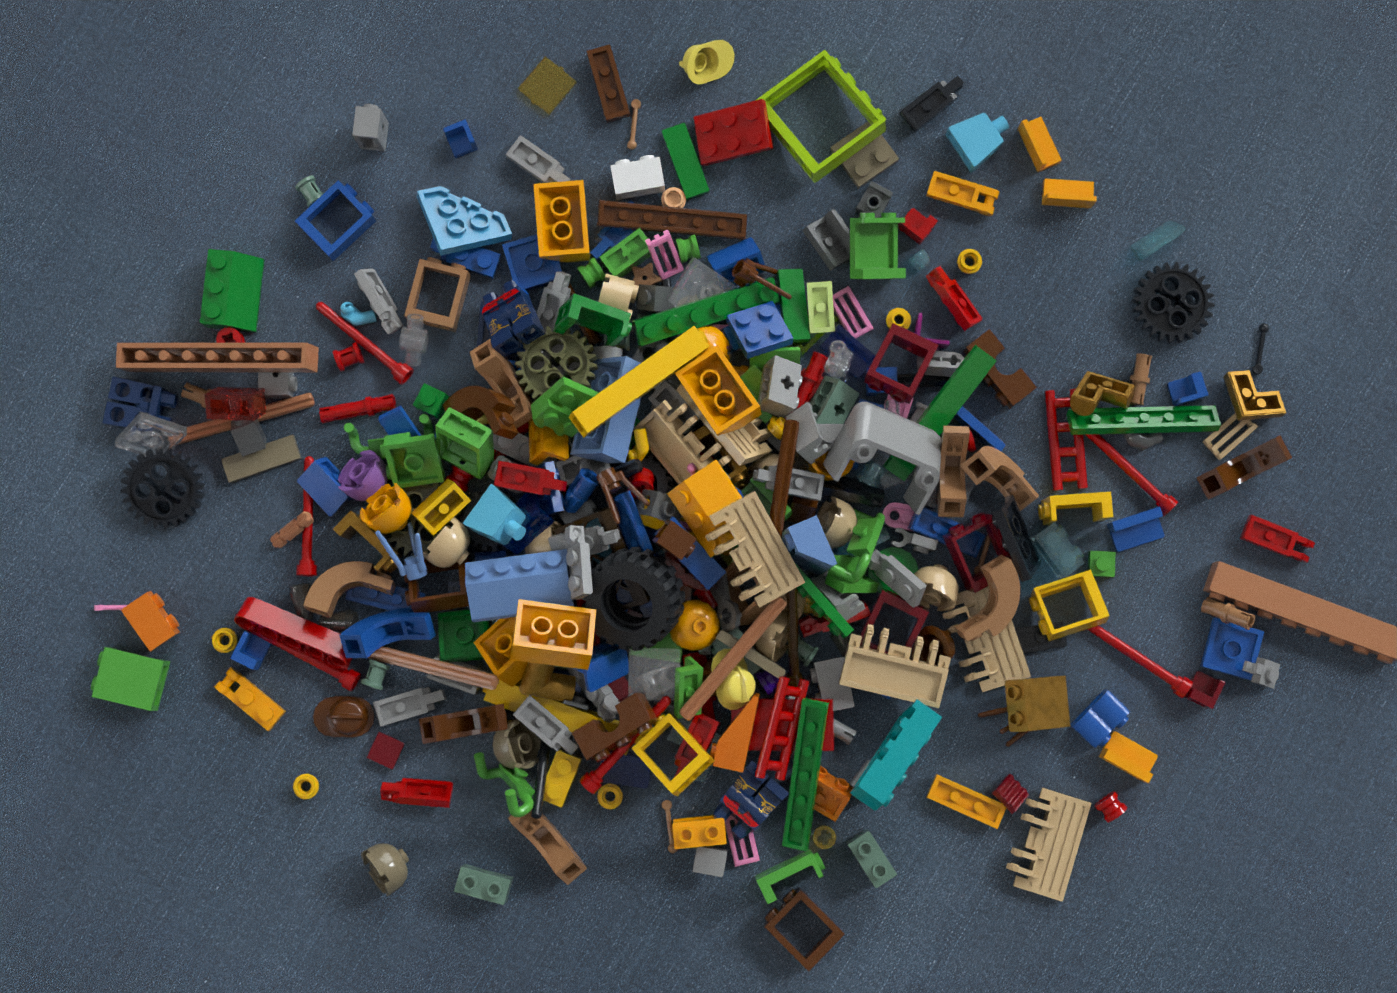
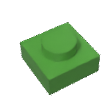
M1088 551V570L1092 571L1094 577H1115L1116 552Z

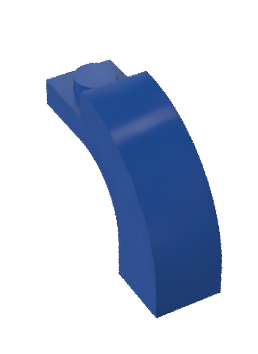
M400 608L367 617L347 628L339 636L346 658H368L377 649L391 642L407 639L431 640L436 636L430 612H413L412 608Z

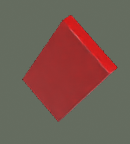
M759 699L748 751H761L774 699ZM784 699L782 711L791 712L794 699ZM813 699L829 703L822 751H834L833 699ZM743 707L731 710V722ZM779 721L776 731L777 736L786 735L789 722ZM796 733V737H795V741H794V745H793L792 751H795L797 733ZM773 745L771 751H782L783 746Z

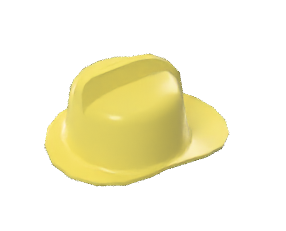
M714 40L688 48L679 65L684 68L689 79L699 85L725 76L732 68L735 54L729 42Z
M731 648L722 649L717 652L711 664L712 671ZM744 657L716 689L719 702L729 710H737L743 707L746 702H749L755 691V680L748 671Z

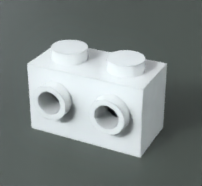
M646 155L640 157L638 161L630 162L628 159L616 161L615 165H610L616 200L664 192L665 184L660 157L654 158V155Z

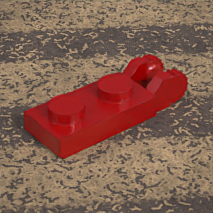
M1254 515L1248 516L1240 537L1242 540L1308 563L1310 557L1293 550L1295 543L1306 548H1313L1315 542L1299 536L1297 532Z

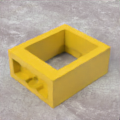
M1091 570L1035 587L1029 598L1033 612L1037 611L1039 615L1038 625L1042 635L1047 636L1048 641L1104 624L1110 616ZM1080 586L1093 617L1054 629L1042 598Z
M668 713L658 718V721L653 724L655 727L651 731L640 735L635 740L636 745L631 749L673 795L678 797L715 760L676 717ZM670 725L675 728L698 754L672 780L663 773L644 751Z

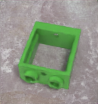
M449 407L435 425L436 442L440 458L481 480L494 461L493 431Z

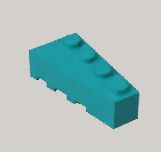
M916 699L899 715L850 794L874 811L882 805L886 807L894 797V794L891 792L895 786L899 787L907 776L905 774L906 770L916 762L919 757L918 752L930 740L931 733L942 717Z

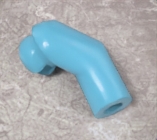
M344 302L340 307L342 317L354 326L377 322L376 313L373 310L361 312L351 302Z

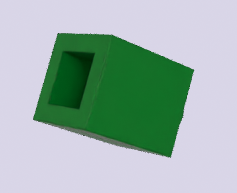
M424 383L413 406L421 412L440 420L445 413L443 404L450 396Z

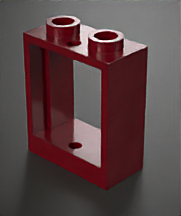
M893 323L866 374L864 382L874 391H883L897 402L910 404L937 351L938 344ZM891 343L924 359L910 388L876 372Z
M984 512L970 518L971 522L965 525L957 524L951 527L949 533L943 535V539L966 590L974 593L988 587L987 580L982 571L971 576L956 540L985 526L997 555H1003L1012 561L1009 552H1006L1003 548V537L1000 530L995 528L992 515L985 514Z
M882 587L870 612V616H868L861 630L860 636H862L860 647L862 646L867 625L874 624L885 602L917 618L904 645L912 648L928 616L929 610L921 605L913 608L898 594ZM870 643L869 648L877 650L878 646Z

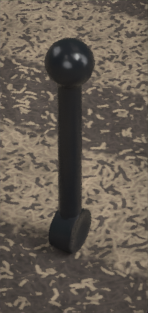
M1266 323L1261 324L1259 327L1261 335L1256 365L1252 367V372L1255 375L1263 371L1261 360L1266 332L1269 331V326Z

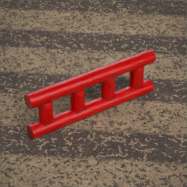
M1070 389V397L1055 398L1054 390L1045 391L1053 491L1063 490L1062 482L1077 481L1078 489L1088 488L1083 435H1073L1074 447H1059L1058 433L1070 432L1068 422L1057 423L1056 408L1071 407V396L1076 389ZM1075 456L1076 471L1061 472L1060 457Z
M779 676L755 777L764 779L766 770L776 771V779L785 780L798 729L801 702L803 698H806L810 681L799 679L798 687L788 686L789 678ZM785 696L795 697L791 712L782 711ZM779 721L789 722L785 736L776 735ZM773 745L783 746L779 761L769 760Z

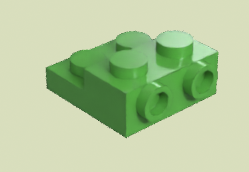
M563 376L530 405L533 422L539 428L547 426L553 429L558 436L568 435L573 437L579 431L569 419L570 414L599 392Z
M410 432L386 435L384 437V443L380 444L382 458L387 459L386 474L388 480H392L393 486L394 483H397L401 488L444 482L445 475L434 434L411 437Z

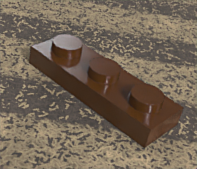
M610 44L587 50V56L606 122L630 117V111Z

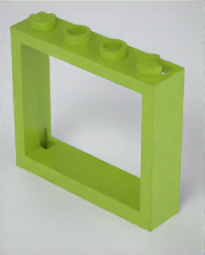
M826 50L820 52L756 99L766 101L770 130L814 183L886 131L887 120L879 108L875 109L872 106L869 95L864 90L860 91L855 86L856 81L849 72L845 74L840 68L839 60L830 56ZM825 70L871 126L818 164L772 108Z

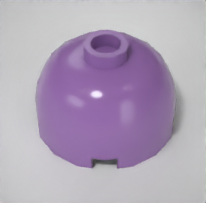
M371 450L360 452L359 454L362 457L357 460L354 458L350 459L338 477V481L341 483V486H338L339 489L357 501H366L368 497L372 496L381 486L388 482L385 462Z

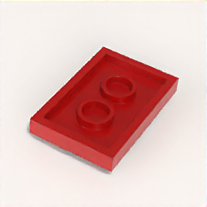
M763 99L694 116L700 162L703 166L773 149L766 101Z

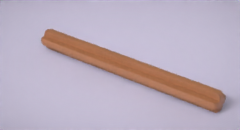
M311 393L302 394L175 430L168 434L171 445L176 446L229 431L231 421L240 414L246 413L249 415L255 413L260 422L313 407L315 401Z
M778 597L767 605L680 709L679 713L682 717L690 721L787 606L785 600Z
M384 646L368 657L373 660L490 690H495L499 684V679L494 674Z

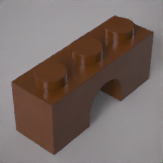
M989 329L969 344L963 352L965 358L972 348L977 345L995 359L996 356L1002 353L1005 347ZM995 364L982 380L987 387L991 386L997 393L995 395L997 401L1003 407L1007 406L1009 409L1037 388L1022 368L1014 374L1004 375L996 369Z
M634 693L615 705L620 722L614 731L609 732L600 720H591L572 732L586 760L600 762L610 756L609 751L616 747L618 749L623 748L632 742L630 738L638 733L643 735L653 729L652 725L658 719L644 694Z

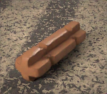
M303 511L297 516V520L294 518L279 530L280 533L276 532L271 536L270 541L275 548H282L287 544V540L291 541L305 527L307 528L314 522L312 515L309 512Z

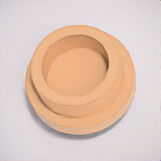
M676 187L668 188L662 194V206L684 208L686 204L684 192Z

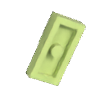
M832 281L806 283L810 333L835 332Z

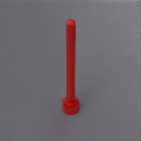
M318 302L316 304V309L388 367L391 370L393 379L399 384L403 385L412 376L414 369L408 364L397 363L325 303Z
M1085 434L1156 501L1155 505L1161 508L1163 516L1167 515L1176 506L1178 501L1172 495L1168 496L1166 493L1163 495L1099 434Z
M307 456L304 459V472L314 462L313 457ZM303 489V511L309 512L313 517V498ZM313 523L302 531V560H299V565H296V576H317V565H314V560H312Z
M1099 625L1087 629L1170 684L1173 693L1180 698H1183L1192 687L1193 681L1185 676L1181 677L1178 675L1176 677Z
M256 635L339 679L342 687L349 691H353L360 680L361 674L353 669H336Z
M664 696L652 708L657 718L671 704L669 696ZM639 733L630 738L632 742L620 749L616 747L595 771L586 772L579 780L582 786L590 793L595 794L601 787L604 775L635 743V740L640 736Z

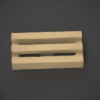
M1234 413L1221 425L1219 431L1212 432L1202 442L1218 460H1221L1258 426L1255 423L1253 424L1251 420H1242L1213 445L1211 441L1237 419ZM1244 425H1247L1248 428L1221 452L1217 450Z

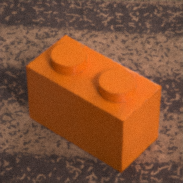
M152 591L146 592L121 609L150 652L180 633L177 628L179 627L178 621L172 614L168 615L163 608L165 604L162 598L157 593L153 594Z

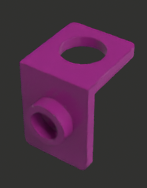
M918 313L915 324V334L919 336L921 333L922 313ZM925 338L938 344V348L947 349L950 343L947 340Z

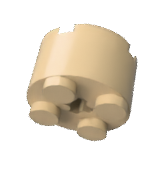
M606 274L604 280L609 281V283L603 282L598 302L626 311L632 315L633 310L628 309L629 303H635L639 286L634 285L635 281Z

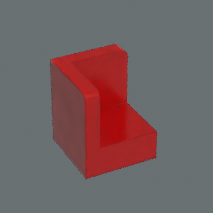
M912 208L904 217L905 223H898V228L921 245L934 229L938 220L932 215L926 218L915 208Z

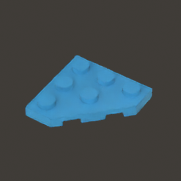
M442 186L417 191L418 202L440 256L512 239V232L504 214L498 211H488L482 208L480 203L464 196L462 198L451 194L449 189Z

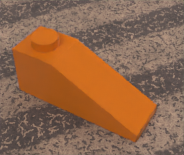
M754 693L749 702L746 703L722 733L718 743L712 744L710 756L715 760L713 766L743 773L756 716L759 693Z

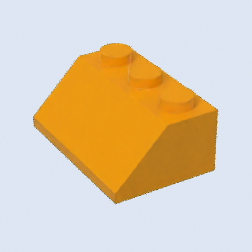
M584 180L534 184L539 258L560 262L589 261L590 249Z
M718 345L675 372L676 377L717 436L741 429L762 415L760 405Z
M717 460L711 462L667 493L710 558L715 555L713 550L718 545L734 538L730 530L714 540L707 541L705 537L710 532L726 524L723 521L714 526L709 516L742 498Z
M519 599L510 660L588 670L593 650L596 609Z
M516 617L499 619L473 642L493 674L497 675L499 680L511 687L522 679L528 662L510 660Z

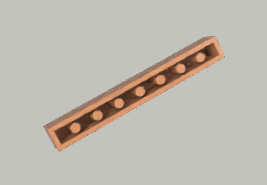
M117 343L116 368L128 372L317 373L319 347L309 343Z
M1220 561L1212 563L1203 591L1210 593L1209 598L1224 602L1225 599L1232 601L1236 608L1248 611V608L1258 611V616L1272 620V617L1282 620V625L1296 629V626L1305 628L1306 634L1320 638V635L1329 637V642L1335 645H1351L1354 647L1353 651L1357 653L1378 655L1377 660L1392 664L1393 661H1397L1396 626Z

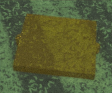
M545 56L520 85L518 90L531 100L532 105H538L550 115L577 82L564 72L562 66L558 67Z

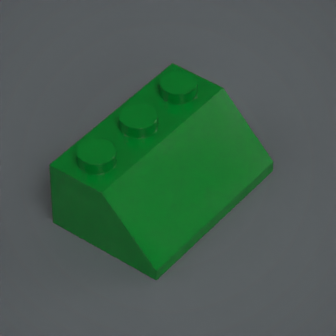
M208 249L200 323L206 328L211 329L232 327L237 331L257 333L265 260L235 251Z

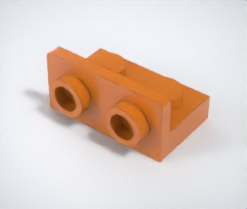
M820 766L814 810L836 822L851 798L852 794L850 792L853 787L846 780L833 776L824 767Z

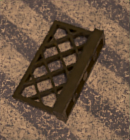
M609 506L554 529L557 535L565 531V528L570 525L578 526L584 523L583 526L586 528L588 521L598 518L604 532L614 529L619 530L621 539L617 543L609 544L612 550L611 553H615L623 548L628 549L621 529L612 517ZM598 554L590 555V563L592 561V558H596L601 561L605 559V557H602ZM624 579L626 585L621 584L622 580L616 581L615 596L620 587L629 591L633 599L627 603L618 601L623 610L649 603L650 596L640 584Z

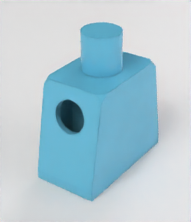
M981 113L950 126L945 135L970 173H972L1001 147L1004 141L1000 134L1009 129V124L1003 116L991 122L986 113Z
M490 484L463 522L464 525L477 534L502 545L508 544L511 538L516 541L521 540L526 533L525 527L521 525L525 520V514L505 493L493 484Z

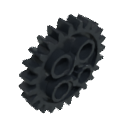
M1166 262L1162 270L1157 265L1153 268L1154 274L1147 271L1144 274L1146 279L1141 278L1138 281L1141 287H1136L1133 292L1139 296L1131 300V302L1137 303L1138 306L1132 309V312L1140 313V316L1135 321L1144 322L1141 330L1148 327L1151 329L1149 337L1157 333L1159 342L1166 336L1168 344L1173 342L1174 337H1176L1178 343H1181L1184 340V336L1191 340L1193 333L1196 335L1200 334L1202 331L1199 326L1204 328L1208 326V322L1204 318L1209 319L1213 316L1207 309H1212L1215 304L1208 302L1214 294L1206 292L1211 284H1202L1205 276L1196 277L1198 269L1190 273L1188 272V264L1179 269L1178 262H1175L1171 269L1168 262ZM1165 281H1171L1175 286V290H1167ZM1192 295L1195 299V305L1188 304L1185 296ZM1172 298L1176 300L1175 307L1170 305ZM1151 301H1157L1161 306V310H1153L1151 308ZM1186 311H1189L1192 315L1188 316ZM1178 315L1181 318V325H1175L1171 320V316Z
M158 447L155 454L151 449H148L146 457L139 453L136 456L138 462L132 459L129 462L131 468H126L123 471L129 476L123 477L120 481L127 485L120 490L121 493L128 494L123 499V503L130 502L132 504L127 511L136 510L135 519L141 516L145 517L144 525L151 520L153 521L154 528H157L160 522H162L164 529L169 527L170 522H172L174 527H177L179 519L186 523L189 520L188 515L194 516L196 514L194 508H199L202 505L197 499H202L205 496L204 493L198 491L205 486V483L198 482L203 474L194 473L198 465L189 466L190 456L184 460L181 459L182 451H179L174 456L172 455V448L163 453L162 448ZM157 465L163 466L166 469L167 474L165 476H161L156 472L155 467ZM175 482H182L186 486V492L178 491L175 487ZM139 484H146L150 488V494L141 492ZM162 484L167 487L163 492L159 490ZM164 500L168 502L170 510H163L159 505V501Z

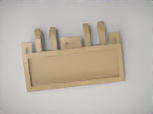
M680 384L676 389L739 466L759 460L762 456L772 451L766 442L759 444L772 435L768 428L758 430L762 423L759 417L741 429L717 436L683 385Z
M664 400L634 429L646 428L649 449L675 481L680 484L691 476L687 470L688 464L693 463L697 467L696 472L714 461L711 456L720 450L721 445L716 443L701 456L699 453L705 447L693 432H689L686 436L683 435L699 419L696 415L691 416L683 424L678 418L687 411L688 406L686 403L682 404L668 416L667 413L672 407ZM729 455L724 456L718 463L723 467L731 460V457Z
M755 490L709 516L714 526L723 521L726 524L705 536L707 541L714 540L729 530L734 537L726 543L718 545L713 550L715 555H719L739 545V547L729 551L739 571L749 566L751 567V570L734 578L731 581L732 586H739L754 576L759 584L741 592L738 596L741 601L764 590L763 593L754 597L760 608L805 583Z
M989 586L976 593L968 590L958 593L955 606L962 603L965 606L943 613V618H954L956 615L966 612L969 619L979 613L987 603ZM1012 620L995 637L983 632V635L974 641L967 642L965 640L969 654L981 651V655L960 661L959 665L960 667H967L972 665V663L983 660L986 670L978 673L973 672L964 677L965 682H969L989 675L990 679L979 682L982 692L1004 686L1006 680L1031 677ZM958 624L950 626L947 630L951 633L957 632L954 627Z
M867 625L861 647L862 636L851 633L839 685L910 702L918 699L927 706L940 707L951 657L939 655L937 666L934 665L939 641H932L929 646L927 661L925 662L919 660L924 644L923 637H916L911 659H909L912 648L890 643L888 653H884L889 636V629L883 628L880 633L877 650L869 648L874 634V625Z
M1041 788L1039 798L1049 801L1048 805L1028 798L1025 804L1033 808L1046 810L1044 819L1035 818L1027 813L1021 816L1022 820L1041 825V829L1030 826L1024 846L1034 850V853L1032 854L1013 847L1011 849V853L1014 856L1031 859L1029 869L1020 867L1015 863H1007L1006 869L1027 875L1026 878L1016 875L1013 886L1063 902L1091 803Z

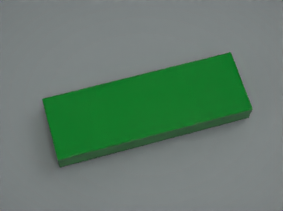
M685 122L662 130L664 141L686 201L710 193Z
M778 269V287L792 296L791 299H787L779 295L781 317L793 336V343L809 342L810 330L803 269Z

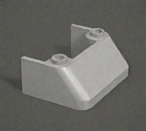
M860 402L856 404L823 462L824 467L834 480L839 481L850 459L858 463L868 462L872 459L877 449L917 465L918 468L914 473V478L903 498L915 514L920 515L939 482L941 437L932 429L872 403Z

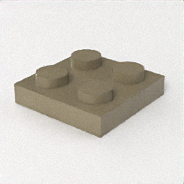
M866 122L831 146L830 151L832 154L869 128L871 124ZM881 134L843 162L841 166L859 189L897 163L899 158Z

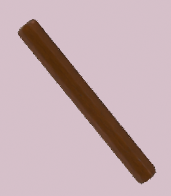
M792 419L785 420L769 516L781 539L799 430V422Z

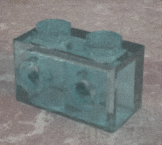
M1054 522L1032 536L1031 539L1058 579H1063L1085 564L1082 560L1084 555L1077 545H1071L1067 539L1069 534L1061 524L1057 525Z

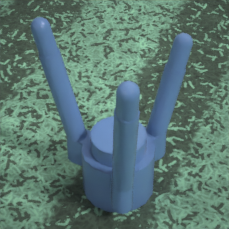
M411 522L407 526L414 555L404 559V565L381 532L377 530L375 532L376 536L398 567L401 576L407 575L408 580H415L428 574L424 562L420 534H415Z

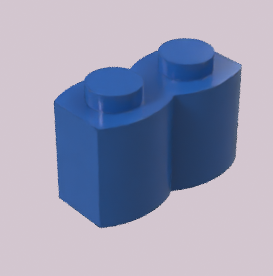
M1104 689L1073 720L1070 726L1091 747H1102L1110 740V732L1115 727L1120 729L1128 721L1127 715L1130 711L1109 690Z

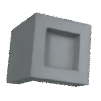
M710 846L697 847L693 872L722 877L724 875L727 849Z

